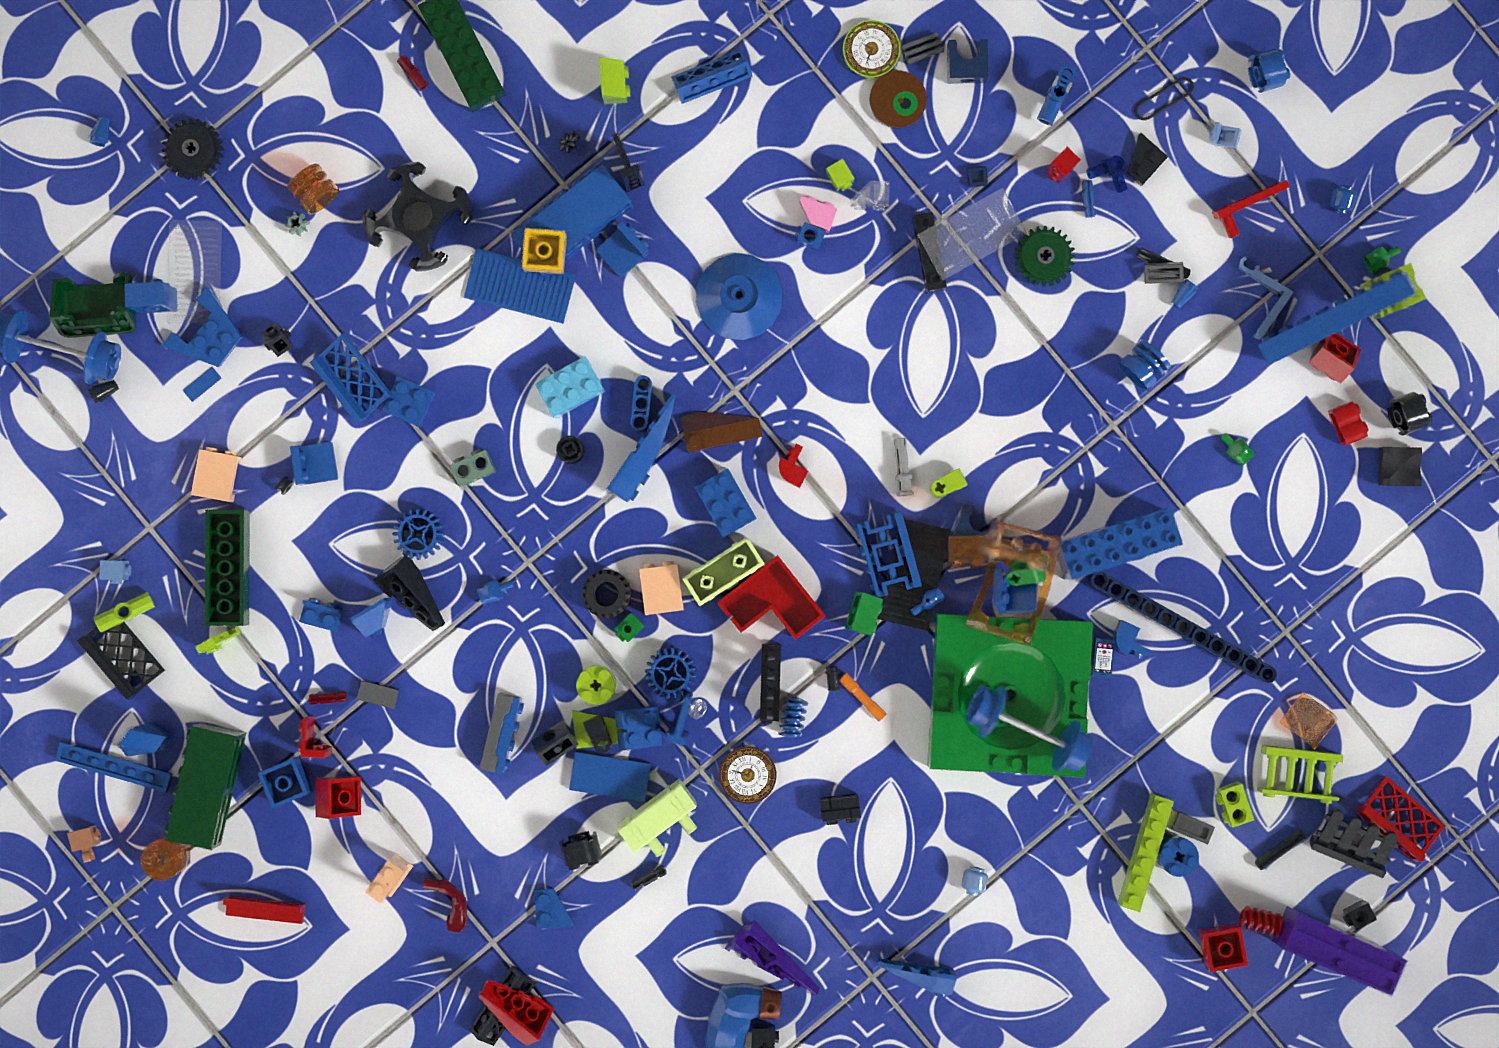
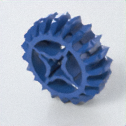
M420 508L416 509V514L413 509H410V516L402 513L404 520L397 518L400 526L394 525L393 528L398 529V532L392 533L393 536H398V539L393 541L394 543H400L397 550L404 548L402 555L410 552L409 558L413 559L416 554L417 560H421V554L427 559L428 552L431 555H435L433 548L441 549L437 542L444 543V540L439 539V536L445 535V532H439V529L444 528V525L437 526L441 519L436 518L433 520L435 513L432 512L428 516L427 509H424L422 514ZM423 518L429 523L419 527L413 522V519ZM408 524L410 535L405 540L404 530ZM433 528V539L429 544L427 533ZM416 530L423 532V534H421L423 535L421 538H414L415 534H417L415 533ZM419 541L425 548L415 550L409 544Z
M674 647L671 648V653H668V649L664 648L663 655L658 650V658L654 655L651 656L654 663L647 662L651 669H645V672L651 675L645 677V680H652L648 687L655 685L656 688L652 692L656 693L657 690H660L659 697L667 693L666 699H670V693H673L674 699L678 698L677 692L684 696V688L687 691L691 690L687 684L694 685L695 683L693 680H690V677L695 678L697 676L695 673H691V671L696 670V666H689V664L693 663V659L686 661L689 654L686 653L683 657L680 656L682 649H679L678 653L675 654ZM664 658H674L672 664L668 667L658 665V662ZM679 660L686 668V677L677 671ZM675 664L674 672H676L677 676H672L666 682L668 677L665 671H669ZM655 670L664 675L662 686L656 680ZM672 680L684 682L678 688L667 689Z

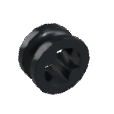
M285 476L275 489L277 491L280 490L281 494L285 495L292 488L294 482L292 480L289 481L288 477Z

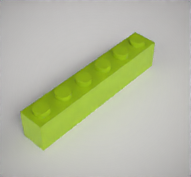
M1154 793L1150 794L1117 902L1121 907L1137 912L1141 911L1174 803L1169 798Z

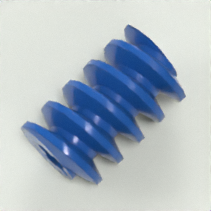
M785 696L790 699L789 702H784L788 709L782 710L783 713L787 714V717H781V720L786 723L779 725L780 728L784 729V732H779L778 734L794 738L802 736L803 733L798 729L804 728V725L800 722L805 721L806 718L801 714L807 713V710L802 706H807L808 702L801 698Z

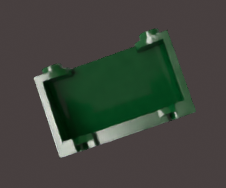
M121 272L114 275L113 283L77 286L74 281L67 277L53 279L49 318L58 333L66 338L95 336L100 331L105 332L106 335L134 332L136 330V312L125 307V284H132L133 278L131 274Z

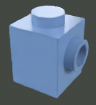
M100 560L99 580H110V584H122V580H129L131 575L129 561Z

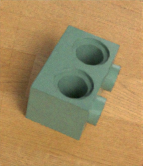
M478 449L471 452L472 456L466 459L462 456L453 460L454 464L450 465L459 487L466 486L497 472L488 451ZM479 458L486 460L484 468H478L477 460ZM466 465L468 467V474L461 476L459 469L461 466Z

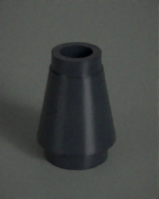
M113 379L92 385V388L88 389L94 402L97 403L99 401L103 402L119 390V387Z

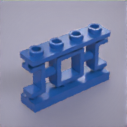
M902 511L887 515L889 522L887 526L871 530L869 521L858 523L857 528H854L857 539L862 541L863 546L860 547L862 558L866 557L868 565H865L867 576H871L873 581L870 584L872 594H876L878 598L889 595L886 585L905 581L907 590L922 586ZM896 519L901 537V546H899L898 539L887 540L885 530L894 528L892 521ZM865 527L868 534L878 532L880 540L879 544L871 545L873 551L871 554L863 530ZM895 544L899 562L881 567L876 548ZM905 556L913 581L909 583L908 576L898 578L895 569L897 566L904 565L903 557ZM875 564L878 572L888 569L890 576L889 581L881 582L883 588L881 591L873 567Z

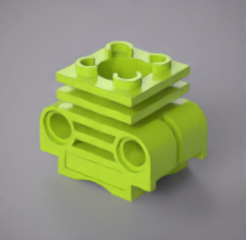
M1411 263L1360 284V289L1364 288L1367 291L1371 289L1370 285L1381 279L1385 282L1390 279L1389 276L1402 270L1403 273L1408 272L1418 291L1415 295L1370 316L1374 320L1426 299L1423 290L1415 280V271Z

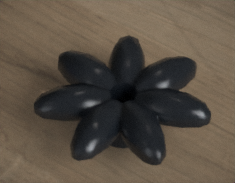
M573 131L570 135L565 133V139L559 140V144H562L559 148L560 151L565 149L569 153L570 149L577 147L575 142L580 137L575 136L576 131Z

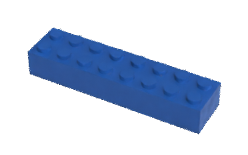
M1402 270L1391 274L1389 276L1390 279L1385 282L1383 279L1370 285L1371 289L1367 291L1362 288L1352 294L1353 298L1349 300L1344 297L1333 303L1334 307L1329 309L1326 306L1316 311V316L1312 318L1310 315L1299 319L1297 321L1298 325L1294 327L1291 323L1281 328L1279 334L1275 335L1273 332L1261 339L1262 342L1258 346L1268 366L1415 295L1418 291L1408 272L1403 273Z

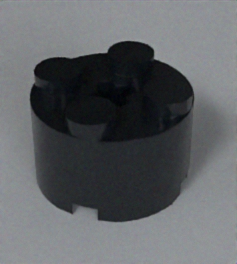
M1410 392L1390 399L1388 402L1391 403V407L1387 408L1390 423L1394 429L1398 428L1401 431L1398 434L1402 436L1424 429L1432 422V416L1427 410L1426 398L1423 394Z
M589 831L568 836V841L564 842V839L559 842L564 864L569 870H576L583 864L595 865L599 863L598 858L602 856L595 831H593L592 835H590Z

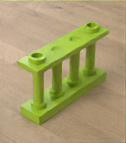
M1262 745L1261 753L1267 754V758H1269L1266 788L1257 787V791L1263 793V796L1274 798L1275 794L1313 798L1320 799L1321 803L1332 804V801H1339V797L1331 795L1334 765H1336V762L1343 763L1342 754ZM1279 756H1285L1286 760H1288L1285 790L1273 789L1276 760L1279 759ZM1298 758H1303L1307 762L1304 792L1293 791L1295 763L1298 761ZM1317 760H1322L1326 764L1323 794L1312 793L1314 766Z

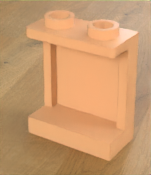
M206 447V450L199 449L191 495L234 502L235 495L232 492L238 461H241L242 457L236 456L237 452L225 450V454L217 453L218 449Z
M673 561L662 562L660 567H655L654 564L643 565V569H639L645 615L684 610L678 564L674 565Z

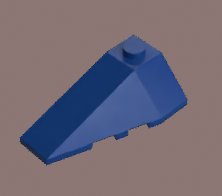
M150 722L129 728L118 745L127 757L154 753L160 750L163 751L170 743L168 739L171 734L156 723Z

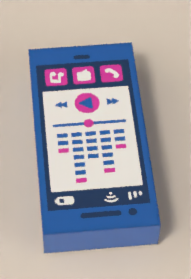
M1095 638L1091 676L1112 678L1115 641L1113 639Z

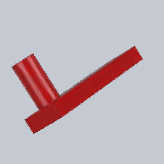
M1279 181L1212 212L1214 219L1222 220L1228 238H1233L1240 233L1232 213L1290 188L1288 181Z

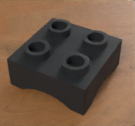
M1379 447L1378 486H1422L1420 468L1422 447Z

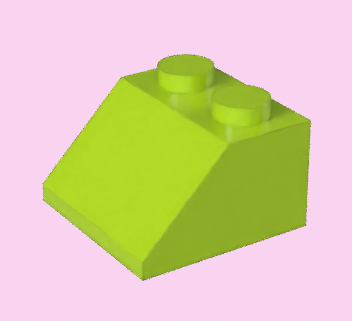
M599 57L601 90L604 104L627 103V97H630V85H626V78H629L628 66H625L624 60Z

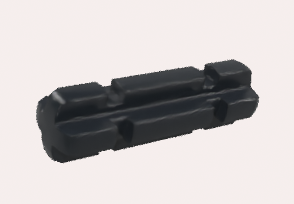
M663 865L656 867V870H651L640 876V879L633 880L631 886L634 891H637L643 885L645 887L657 880L658 877L665 876L667 871Z

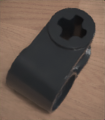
M600 714L584 721V728L591 739L594 749L599 753L609 751L612 747V740L602 715ZM600 739L607 741L606 749L598 746Z

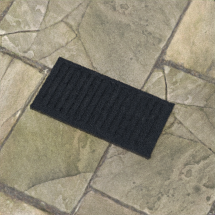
M904 519L922 586L907 590L905 581L886 585L889 595L882 598L883 609L878 615V619L928 631L933 609H925L915 616L910 609L922 602L927 590H933L939 586L951 529ZM898 530L896 539H898L899 546H901L902 541ZM895 545L890 564L899 562ZM905 556L903 557L904 565L897 566L895 569L898 578L908 576L909 583L913 581ZM889 572L886 581L890 580Z

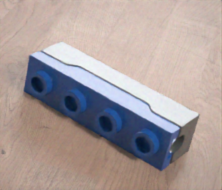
M498 693L479 769L503 774L505 770L508 771L511 759H508L509 751L512 752L515 745V740H512L513 734L518 732L520 724L517 721L518 714H522L524 703H521V697Z

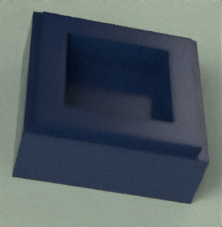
M987 166L967 168L968 188L988 186Z

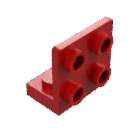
M315 716L303 718L299 724L302 741H299L298 751L301 752V757L326 758L332 755L333 747H327L326 743H315L313 745Z

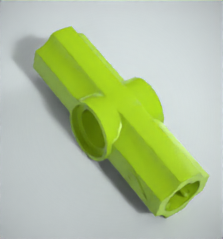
M146 592L125 603H119L116 607L93 618L97 628L102 633L123 622L131 621L134 617L155 608V605L149 593ZM123 608L129 609V614L126 617L120 616V611Z

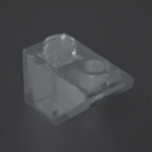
M870 181L851 199L850 207H854L855 210H865L866 207H873V210L878 211L885 210L889 206L890 181Z

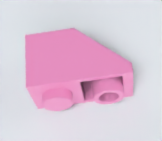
M809 195L801 196L799 203L809 224L829 233L837 212L834 204L826 201L823 203L817 202L816 198Z

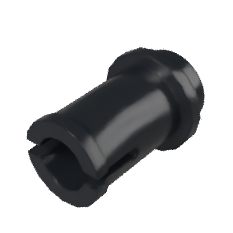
M837 666L826 667L825 674H827L828 691L840 690L838 678L840 670H838Z

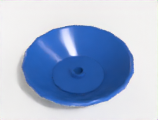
M734 253L718 258L704 270L697 283L696 304L701 319L711 331L726 339L746 340L760 336L774 324L781 311L783 292L778 276L766 262L753 255ZM737 292H741L743 296L741 298H737L735 294Z

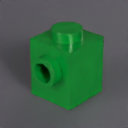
M631 612L615 628L617 631L615 635L622 642L625 640L629 642L645 625Z

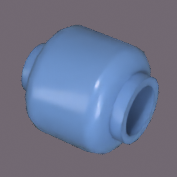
M970 866L969 869L964 871L961 886L967 890V894L977 896L978 893L985 892L988 874L985 873L983 868Z

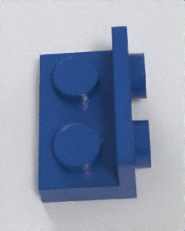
M309 597V600H303L302 604L304 606L299 622L338 632L343 614V609H339L338 604L330 602L327 605L321 604V600Z

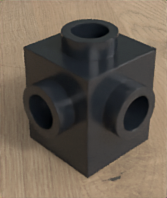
M278 322L267 327L262 332L264 346L269 351L272 350L277 357L293 347L289 338L292 336L285 326L282 328Z

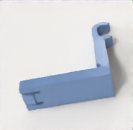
M1245 256L1238 264L1239 269L1276 296L1278 294L1281 295L1253 336L1260 341L1294 292L1259 271L1260 265L1256 266L1253 271L1243 265L1246 261Z

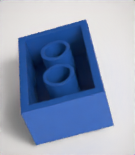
M729 469L722 471L695 487L723 538L757 519Z

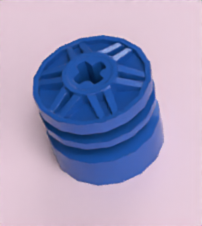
M1142 339L1137 343L1138 347L1132 348L1135 357L1126 354L1118 363V366L1133 383L1141 389L1148 391L1157 382L1154 374L1162 376L1164 374L1163 370L1166 371L1171 366L1159 349Z

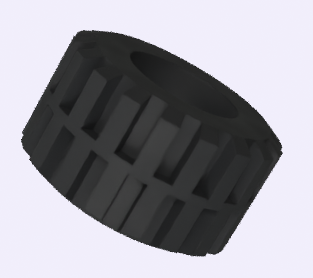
M601 570L590 575L582 589V599L585 607L592 614L597 615V617L610 618L617 616L628 607L631 600L629 582L619 572L613 570ZM604 582L612 583L618 590V598L611 605H603L596 599V589Z

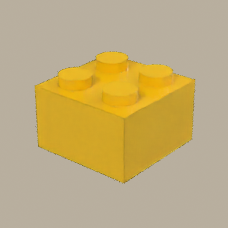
M525 229L522 265L524 271L564 274L566 233L564 231Z

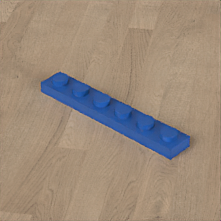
M60 742L55 758L57 762L165 793L168 792L173 775L171 772L66 742Z

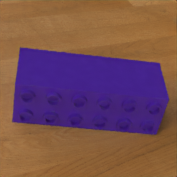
M1286 906L1282 916L1283 925L1280 935L1276 937L1275 932L1272 939L1275 944L1292 954L1389 996H1393L1408 960L1391 950Z

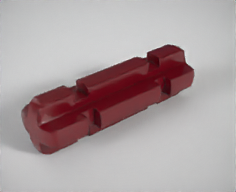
M342 691L337 693H320L319 695L310 694L308 698L309 704L347 701V693Z

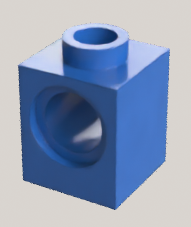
M804 222L803 226H799L796 231L797 243L818 251L825 235V230ZM810 231L815 235V238L813 240H806L804 234Z

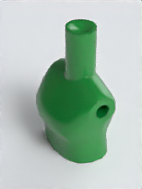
M1380 246L1371 253L1363 255V259L1369 272L1373 273L1379 269L1389 267L1390 258L1401 253V250L1396 246L1386 251L1383 246Z
M1227 433L1220 437L1229 446L1226 454L1241 467L1254 456L1255 452L1250 449L1242 438L1234 441Z

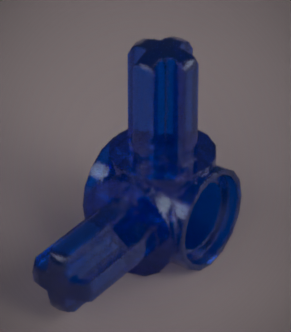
M1116 155L1103 159L1101 164L1086 170L1089 179H1094L1104 174L1108 177L1111 176L1117 193L1127 190L1122 173L1125 171V162L1120 156ZM1112 160L1117 163L1115 170L1110 166Z

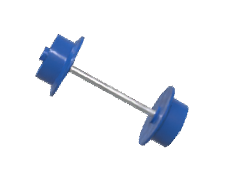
M19 310L13 316L0 314V353H3L6 362L13 363L16 361L26 342L85 358L84 379L88 384H93L98 378L111 381L115 377L121 360L120 344L108 341L105 332H98L93 337L87 352L27 337L28 316L25 311Z
M981 686L976 691L968 706L966 721L978 727V735L980 737L988 735L998 718L1056 744L1052 757V769L1059 772L1066 767L1076 772L1083 767L1091 752L1093 738L1091 735L1081 731V723L1079 721H1072L1065 728L1060 738L1057 739L1001 713L1006 699V688L1004 686H999L995 691Z

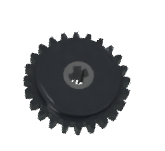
M190 118L189 123L182 120V125L175 123V130L169 128L171 134H165L168 140L167 142H162L166 148L161 149V151L167 154L163 159L169 161L166 166L172 167L171 171L173 173H177V176L181 178L184 176L185 179L189 180L192 177L193 180L197 181L198 176L201 179H205L204 174L211 176L210 171L212 169L217 171L215 165L222 164L218 159L224 158L220 151L225 149L219 145L223 143V140L218 138L220 134L217 131L214 132L215 128L213 126L209 127L207 122L202 124V121L199 119L195 123ZM194 147H196L195 152L193 150L192 152H190L191 148L194 149Z

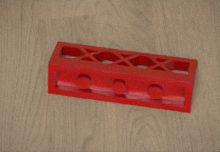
M229 895L223 899V905H226L225 916L296 924L304 922L306 905L304 903Z

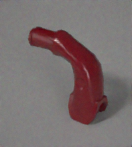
M424 878L423 889L440 891V894L451 896L452 908L450 915L447 916L446 925L448 931L460 933L467 924V901L465 895L447 879Z

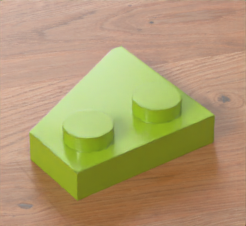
M235 627L230 631H225L209 638L195 648L199 654L215 653L222 649V644L241 634L238 627Z

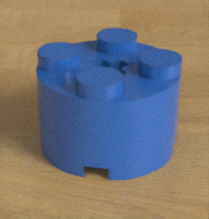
M1271 49L1251 55L1248 59V62H1251V67L1248 68V75L1252 86L1259 88V91H1257L1259 93L1285 85L1286 80L1290 78V71L1285 65L1284 52L1281 49Z
M1170 835L1162 839L1156 860L1160 867L1169 874L1183 877L1191 874L1198 867L1199 853L1196 846L1188 839L1178 835ZM1177 852L1180 853L1178 859L1175 858Z

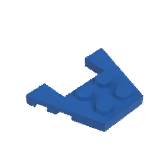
M206 287L196 301L208 309L211 315L189 343L175 332H172L162 346L220 367L243 336L231 318L222 308L223 306L214 296L213 291Z

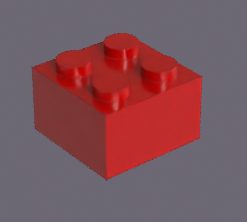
M1237 923L1198 930L1204 965L1209 972L1248 966L1242 928Z

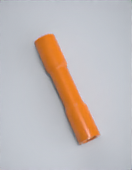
M845 673L839 679L843 686L855 695L878 722L887 715L848 673Z

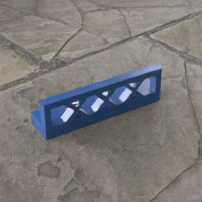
M740 49L674 75L671 78L679 99L684 104L750 78L753 75L749 62L743 50ZM739 57L742 58V59H740V60L733 61L734 59H737V58H739ZM683 79H687L686 81L681 82V83L678 84V81H681V80H683Z

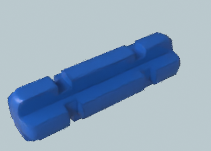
M1092 180L1082 182L1086 218L1096 216Z

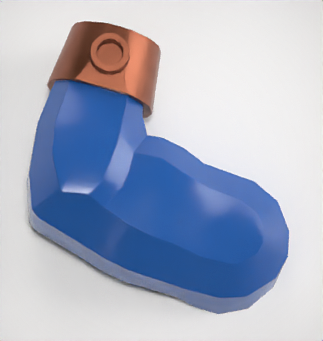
M746 983L722 985L708 1016L707 1031L704 1038L705 1048H746V1034L751 1019L759 1017V1019H779L782 991Z

